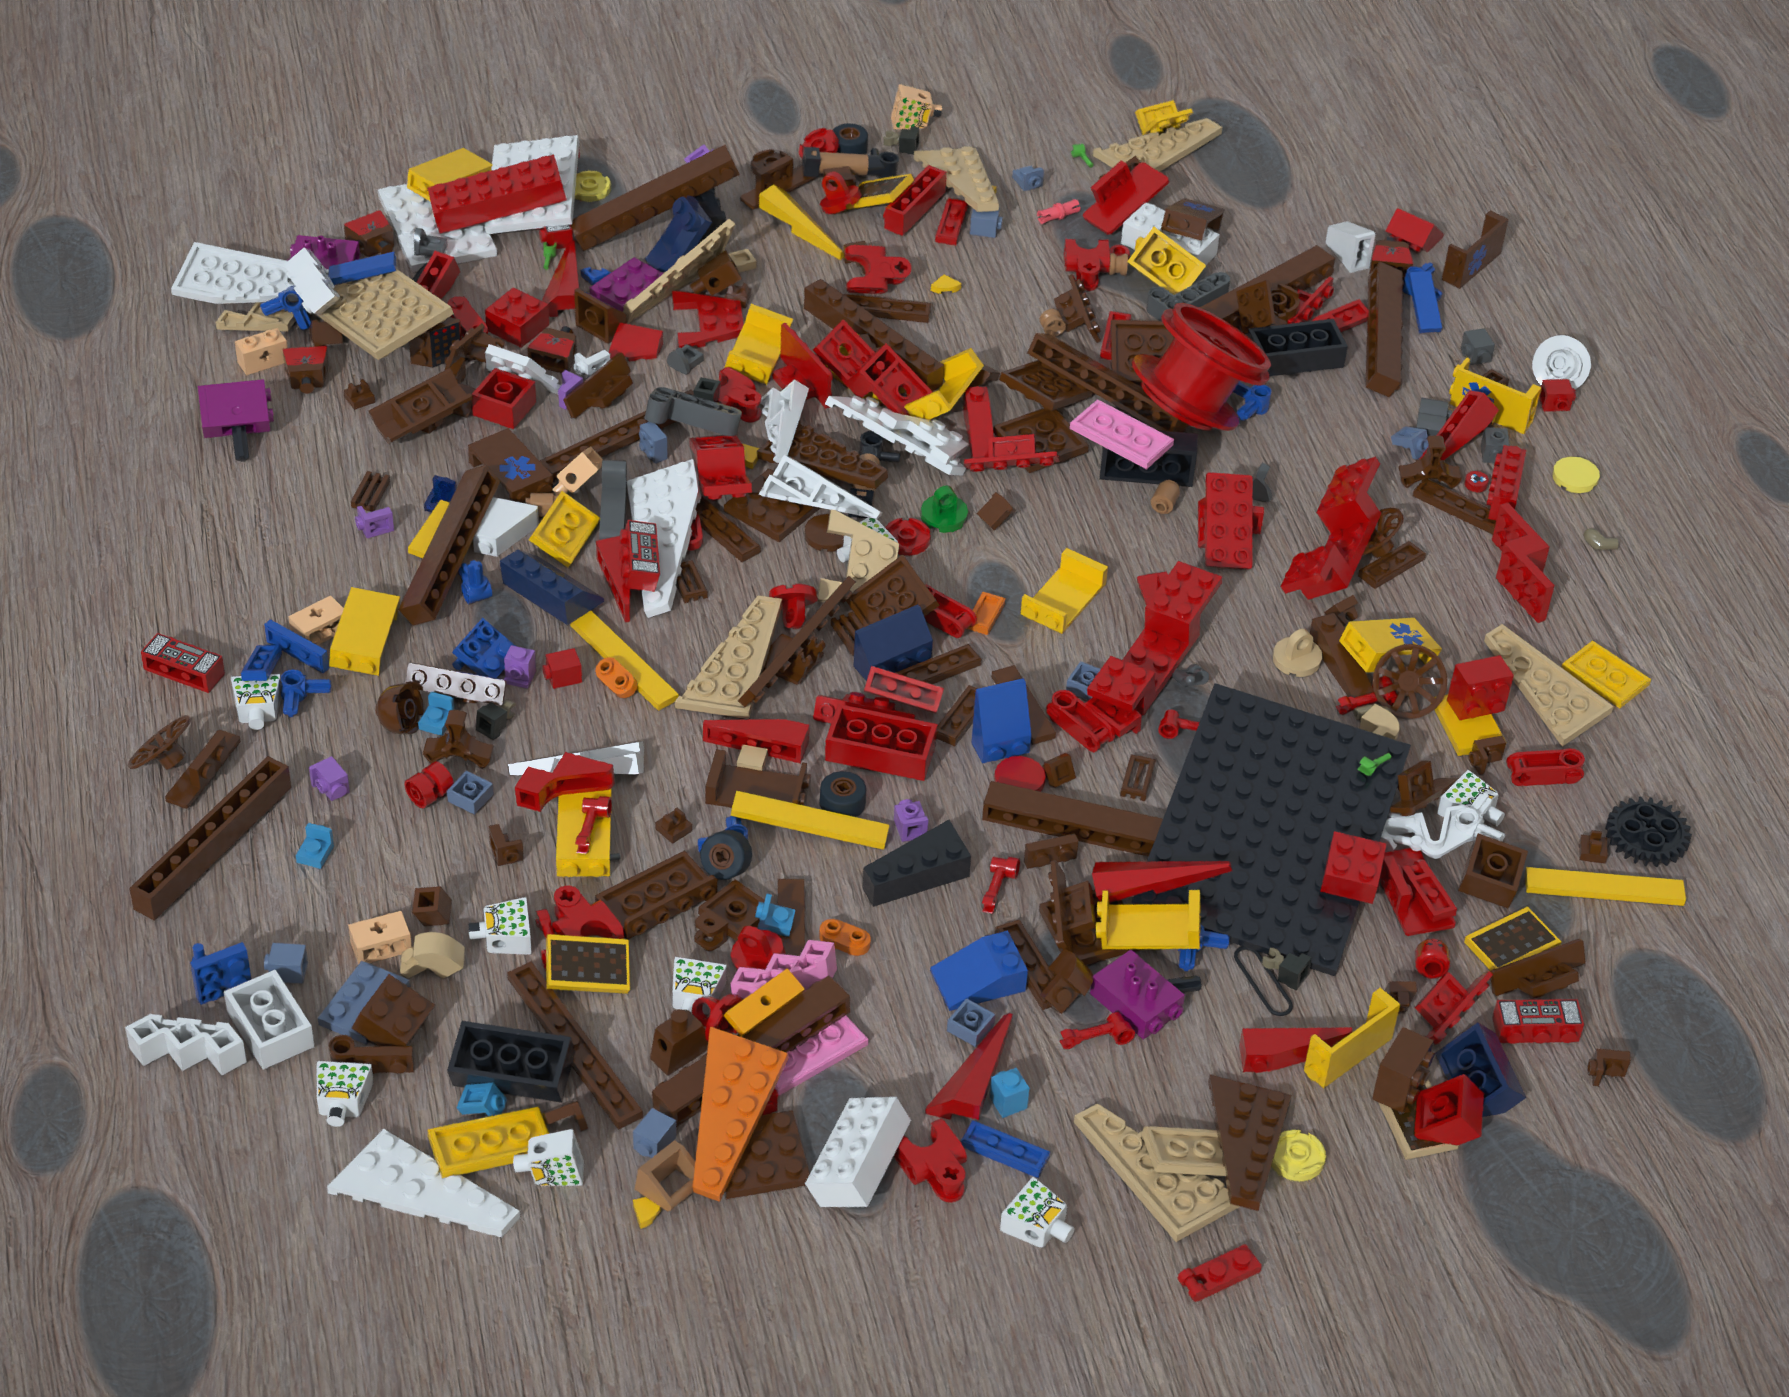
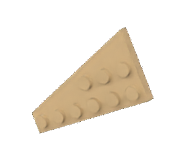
M1205 118L1187 123L1181 129L1176 130L1172 127L1167 129L1166 133L1159 134L1154 132L1129 139V142L1126 144H1110V148L1104 150L1096 148L1093 150V156L1112 168L1121 160L1127 162L1136 156L1140 162H1144L1160 172L1221 135L1222 126Z
M965 146L961 149L942 148L941 150L914 151V160L917 162L922 161L924 168L930 165L946 171V186L948 188L953 187L956 195L964 196L965 202L977 212L999 211V202L976 148Z
M759 595L755 598L742 615V620L736 627L733 626L728 638L724 643L721 642L701 667V672L696 679L691 680L687 685L685 693L676 699L675 708L745 719L750 718L754 702L751 701L744 707L738 700L763 673L782 608V599Z
M1503 624L1485 635L1484 642L1495 656L1501 655L1514 675L1513 681L1562 747L1612 713L1613 705Z

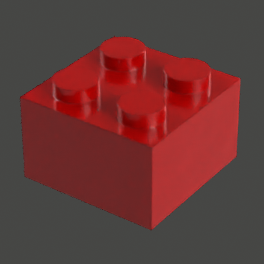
M513 287L485 309V321L488 332L522 348L549 326V304Z
M494 368L472 393L473 416L514 429L536 404L535 381Z
M1501 655L1455 664L1447 702L1459 721L1505 711L1514 675Z
M1334 831L1320 892L1373 904L1379 884L1386 843Z

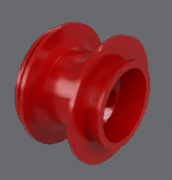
M1177 303L1173 309H1166L1161 316L1164 326L1175 337L1162 358L1138 354L1132 360V367L1142 380L1141 386L1144 392L1158 406L1175 418L1202 430H1212L1213 427L1225 431L1235 430L1239 425V418L1234 409L1227 403L1228 398L1240 381L1252 385H1265L1270 378L1268 370L1271 367V362L1256 343L1228 322L1197 306Z

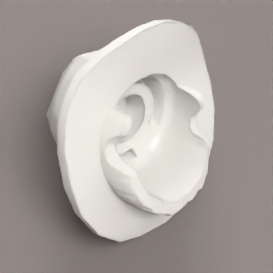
M1565 335L1553 336L1541 343L1532 360V370L1540 384L1542 380L1569 379L1572 388L1575 390L1587 379L1591 368L1590 355L1587 349L1578 340Z

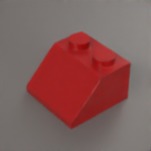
M1399 208L1396 209L1385 230L1390 237H1394L1398 242H1406L1411 250L1418 253L1421 250L1428 253L1444 236L1434 224Z
M1465 1074L1420 1091L1417 1096L1414 1136L1417 1139L1456 1146L1481 1137L1484 1093Z

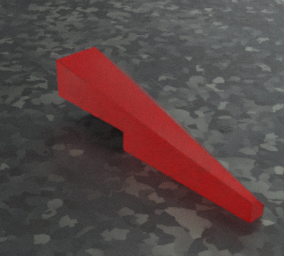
M575 240L567 244L542 299L543 302L549 304V317H558V310L575 309L574 290L579 288Z
M1230 861L1095 862L1092 876L1097 898L1102 902L1103 891H1108L1109 903L1150 890H1154L1156 894L1231 872L1232 867Z
M1013 1014L1003 1015L928 1104L925 1114L951 1120L953 1114L979 1120L991 1084V1077L995 1076Z

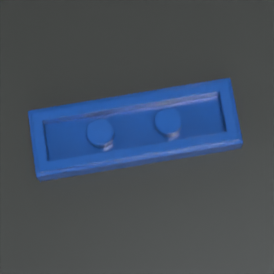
M394 252L329 266L328 276L333 285L394 272L396 271V256Z
M1431 271L1409 272L1408 279L1419 333L1441 332L1442 324Z
M271 619L264 624L267 643L280 645L283 652L323 674L329 669L327 650Z
M257 645L241 671L242 681H267L282 655L281 646Z
M972 1120L961 1139V1144L965 1149L1036 1178H1039L1050 1158V1151Z

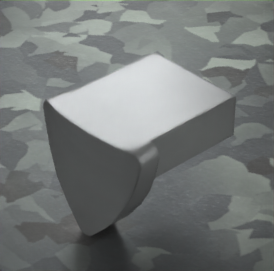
M415 228L414 255L431 257L434 251L444 253L448 246L447 238L426 235L424 229Z
M687 344L682 348H676L667 357V364L685 375L704 361V354Z
M1263 462L1252 476L1253 499L1269 502L1273 495L1264 480L1270 466Z

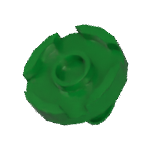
M942 486L934 492L932 497L927 498L923 502L920 516L922 522L929 529L932 526L939 528V532L948 533L963 527V523L968 519L967 505L957 497L951 486Z

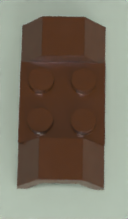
M448 368L370 409L368 412L379 433L390 444L410 432L414 434L453 413L454 409L471 401L473 397L470 393L466 394L452 370Z

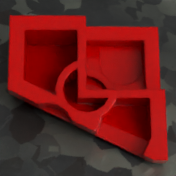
M619 323L609 349L610 359L618 353H623L629 362L639 359H657L663 346V331Z

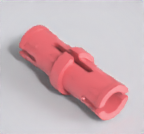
M1076 199L1063 204H1053L1051 208L1037 212V216H1044L1038 218V221L1044 224L1055 219H1064L1067 215L1080 212V207H1074L1080 204Z

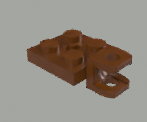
M736 879L699 906V916L695 920V927L699 930L694 935V942L707 951H713L724 944L728 936L737 941L744 926L758 927L760 918L755 917L759 902L764 903L765 900ZM731 909H733V910L741 909V912L735 913V912H732ZM711 937L713 940L705 941L704 938Z

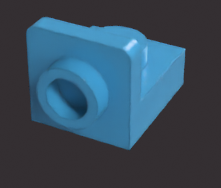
M430 692L428 695L429 706L418 722L419 730L443 736L447 729L445 723L449 710H454V699L444 694Z
M308 823L305 827L307 837L296 854V862L321 869L334 848L332 829L323 825Z
M767 893L764 903L759 902L755 917L760 918L758 929L769 930L789 937L795 910L771 904L772 895Z
M494 1083L465 1085L457 1109L462 1115L486 1113L488 1117L502 1114L507 1098Z

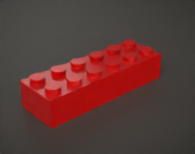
M554 154L427 187L433 215L440 234L566 201Z

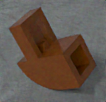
M1064 948L1048 967V970L1055 977L1040 996L1058 1013L1063 1014L1078 994L1083 996L1087 994L1093 982V973L1073 952Z

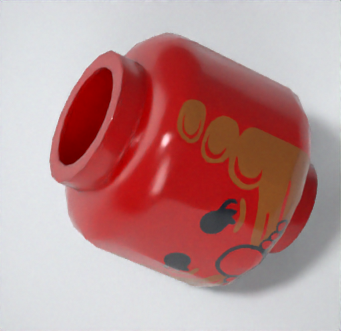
M1427 939L1417 946L1415 950V967L1418 973L1429 979H1437L1448 972L1450 968V950L1444 942L1438 939Z

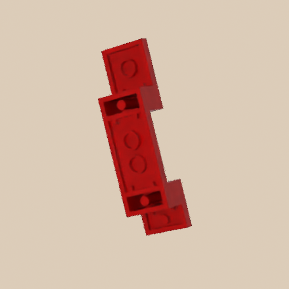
M1376 456L1369 459H1361L1354 464L1343 465L1336 469L1316 512L1331 533L1325 547L1320 546L1314 551L1299 553L1292 559L1289 570L1286 572L1280 586L1285 594L1300 589L1307 600L1348 587L1381 516V512L1367 493L1380 466Z
M1178 561L1145 607L1144 630L1122 660L1113 656L1108 658L1088 686L1087 695L1131 712L1136 709L1140 715L1144 716L1200 636V614L1221 586L1222 576Z

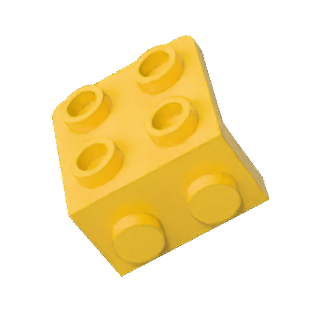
M1172 100L1138 109L1135 114L1142 134L1146 135L1154 132L1160 134L1163 130L1172 127L1175 129L1180 128L1181 123L1189 120L1188 117L1193 114V110L1187 109L1178 112L1175 102Z

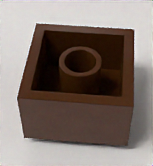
M1478 833L1469 851L1458 891L1509 908L1517 892L1528 851Z
M388 974L359 1013L352 1029L379 1047L408 1046L429 1017L435 1004Z
M1402 1027L1380 1063L1372 1100L1401 1113L1405 1111L1408 1104L1413 1105L1419 1094V1085L1424 1086L1430 1075V1071L1427 1069L1430 1067L1435 1053L1431 1052L1434 1040Z

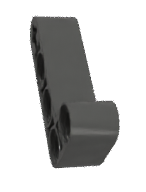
M1223 272L1213 273L1175 295L1163 287H1153L1148 293L1146 310L1158 321H1162L1161 316L1166 309H1173L1177 303H1187L1200 308L1229 292L1230 276Z
M657 387L649 395L644 418L655 424H663L667 419H671L718 434L736 436L742 412L737 408L669 388Z
M602 460L599 540L620 536L621 529H625L627 502L626 460Z

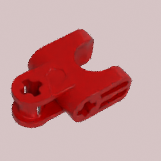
M1065 239V272H1076V280L1081 279L1085 286V291H1092L1098 287L1099 273H1109V240H1098V245L1095 248L1084 249L1076 244V239Z
M850 245L844 249L845 258L848 261L858 262L865 269L864 277H854L846 284L849 293L883 294L888 292V284H901L911 273L912 267L906 258L886 257V248L883 246Z
M725 367L719 371L721 387L717 403L739 409L742 412L740 419L744 422L758 421L762 415L761 409L758 407L761 403V395L756 391L752 380L730 367Z
M570 885L562 886L555 891L554 901L556 906L554 914L557 921L552 923V927L556 935L581 937L596 935L603 938L624 939L621 923L602 900L589 904L580 891Z
M938 1119L931 1122L930 1137L933 1142L932 1145L927 1147L916 1146L906 1136H903L893 1156L914 1185L927 1180L935 1194L942 1201L952 1203L960 1200L964 1195L963 1182L965 1181V1170L961 1164L967 1162V1155L963 1145L945 1120Z

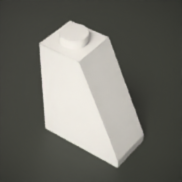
M1346 221L1328 226L1326 244L1347 270L1352 273L1369 269L1375 233Z
M493 497L473 538L474 552L496 557L537 528L539 525L538 506Z

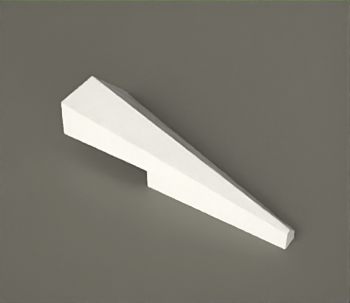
M793 380L781 392L773 387L761 398V404L764 405L762 413L767 417L765 420L768 439L773 443L770 448L775 453L773 461L776 463H780L784 455L788 456L809 390L808 387L796 380Z
M786 455L782 457L774 474L769 475L759 495L829 510L833 509L839 512L878 519L883 513Z
M643 741L572 753L612 764L614 774L644 773ZM563 755L509 764L510 775H523L528 766L553 772Z

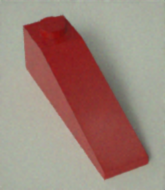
M434 251L416 283L439 299H442L451 289L460 273L455 257Z
M968 387L963 396V413L971 457H989L988 438H994L988 390L987 387Z
M1469 390L1436 435L1444 438L1446 447L1441 460L1448 458L1486 429L1493 421L1499 409L1485 393ZM1426 449L1425 452L1422 454V456L1420 457V459L1426 454L1427 449Z
M620 536L596 541V559L625 623L630 622L631 589L626 588L625 578L621 576L624 561L620 559L623 544L619 543Z
M787 719L704 720L703 722L704 742L739 750L742 749L743 745L768 749V756L800 764L809 744L810 725Z
M1352 1027L1242 1028L1239 1048L1243 1072H1271L1306 1062L1311 1036L1316 1034L1327 1045L1333 1047L1353 1032Z

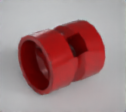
M435 761L422 769L421 773L418 772L405 780L404 786L411 801L419 808L424 809L435 802L437 797L447 794V790L454 784V780L448 769L440 762Z

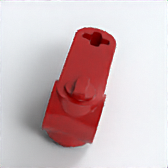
M455 296L449 299L447 304L451 306L453 315L450 318L460 319L461 335L463 338L469 329H475L481 323L485 326L483 332L488 333L487 325L473 309L466 297Z
M926 585L940 604L924 617L927 623L955 638H960L969 626L972 627L977 623V616L969 607Z
M1059 690L1053 694L1051 702L1046 706V713L1054 723L1059 725L1089 751L1096 752L1102 744L1115 739L1113 727L1076 697L1074 693L1068 690Z
M1576 749L1516 752L1506 759L1507 767L1512 772L1511 781L1516 786L1574 784L1584 776L1583 766L1585 757L1583 753Z

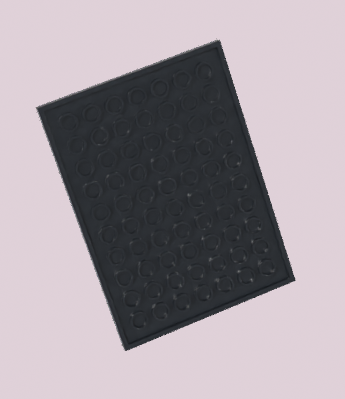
M1214 683L1147 862L1230 861L1232 871L1156 894L1154 890L1134 895L1131 905L1189 904V890H1200L1201 925L1204 926V931L1226 934L1229 936V942L1268 955L1269 949L1275 948L1284 959L1289 953L1297 957L1303 953L1311 957L1310 969L1335 977L1360 901L1320 892L1334 831L1380 841L1398 787V775L1403 771L1411 745ZM1387 753L1391 755V759L1377 766L1371 776H1367L1357 770L1361 766L1360 761L1364 756L1373 761Z

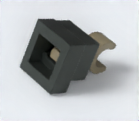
M911 127L910 130L902 129L900 135L893 131H886L884 145L892 146L899 143V153L914 155V151H917L920 143L919 127Z
M700 377L694 388V396L717 402L720 396V381Z
M506 699L500 707L490 702L478 709L476 731L492 740L499 737L500 730L506 727L507 719L514 717L515 713L510 710L516 703Z
M1270 948V958L1263 956L1262 965L1268 969H1279L1278 981L1296 991L1310 974L1311 957L1303 953L1299 957L1289 953L1284 959L1277 949Z

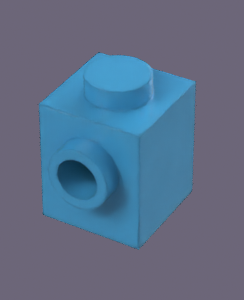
M1017 1068L1001 1071L991 1077L989 1098L1001 1117L1004 1118L1027 1109L1030 1088Z

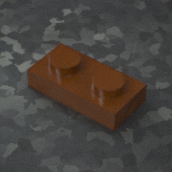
M1075 834L1027 843L1025 844L1024 864L1029 869L1049 865L1054 860L1058 863L1076 859L1079 841Z

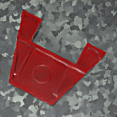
M672 291L673 309H697L700 332L677 333L678 347L682 348L687 344L690 347L696 345L697 348L705 346L706 342L717 340L719 343L738 338L744 325L739 300Z

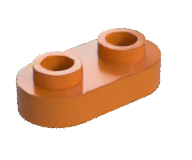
M607 657L597 664L595 669L596 676L618 697L628 698L635 693L638 686L637 680L617 660Z
M828 919L821 923L819 928L820 941L832 942L835 949L854 956L864 955L869 951L871 937L864 929L837 919Z

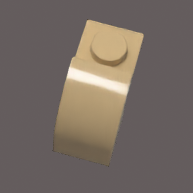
M1374 704L1361 717L1359 729L1397 740L1399 722L1391 712Z
M437 932L418 934L415 936L414 946L402 952L400 974L409 979L428 968L444 979L463 969L465 947L446 934Z

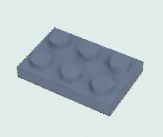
M361 961L318 1017L319 1026L341 1035L350 1036L352 1039L367 1045L370 1040L352 1029L359 1013L388 974L410 987L409 979Z

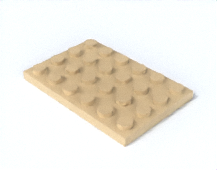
M396 269L394 272L335 285L333 290L339 294L340 299L321 315L317 316L379 360L388 356L397 348L406 345L415 337L426 333L428 329L438 323L444 322L446 318L453 315L451 306Z

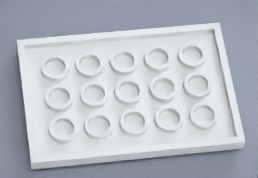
M578 135L494 145L492 170L554 154L566 201L485 222L487 234L572 224L579 153Z
M407 184L378 189V197L412 273L418 272L431 258L414 255L415 228L424 229L426 235L447 238L448 246L444 254L455 257L457 264L497 256V249L490 234L486 233L484 222L440 234L433 215L431 202L409 190Z

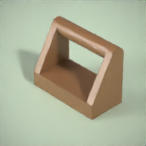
M674 1140L638 1168L634 1190L664 1210L671 1211L693 1193L695 1160L683 1145ZM675 1170L691 1179L671 1196L660 1185V1182Z

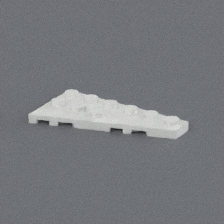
M828 396L825 404L829 407L844 409L843 415L864 421L862 424L864 427L892 443L898 441L907 445L906 451L926 456L925 461L948 475L963 476L967 467L960 463L958 457H955L949 464H944L930 454L933 447L907 429H892L879 420L878 417L881 411H893L879 406V401L872 397L864 399L858 396H853L852 398Z
M385 1129L327 1186L329 1194L338 1196L339 1193L352 1196L353 1200L363 1202L365 1199L381 1204V1207L423 1218H425V1215L439 1218V1222L450 1224L451 1221L467 1225L470 1230L501 1238L520 1219L519 1210L463 1176L453 1175L442 1178L435 1159Z

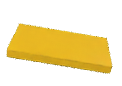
M539 1106L428 1129V1139L442 1178L513 1164L514 1155L528 1154V1143L532 1137L549 1134Z

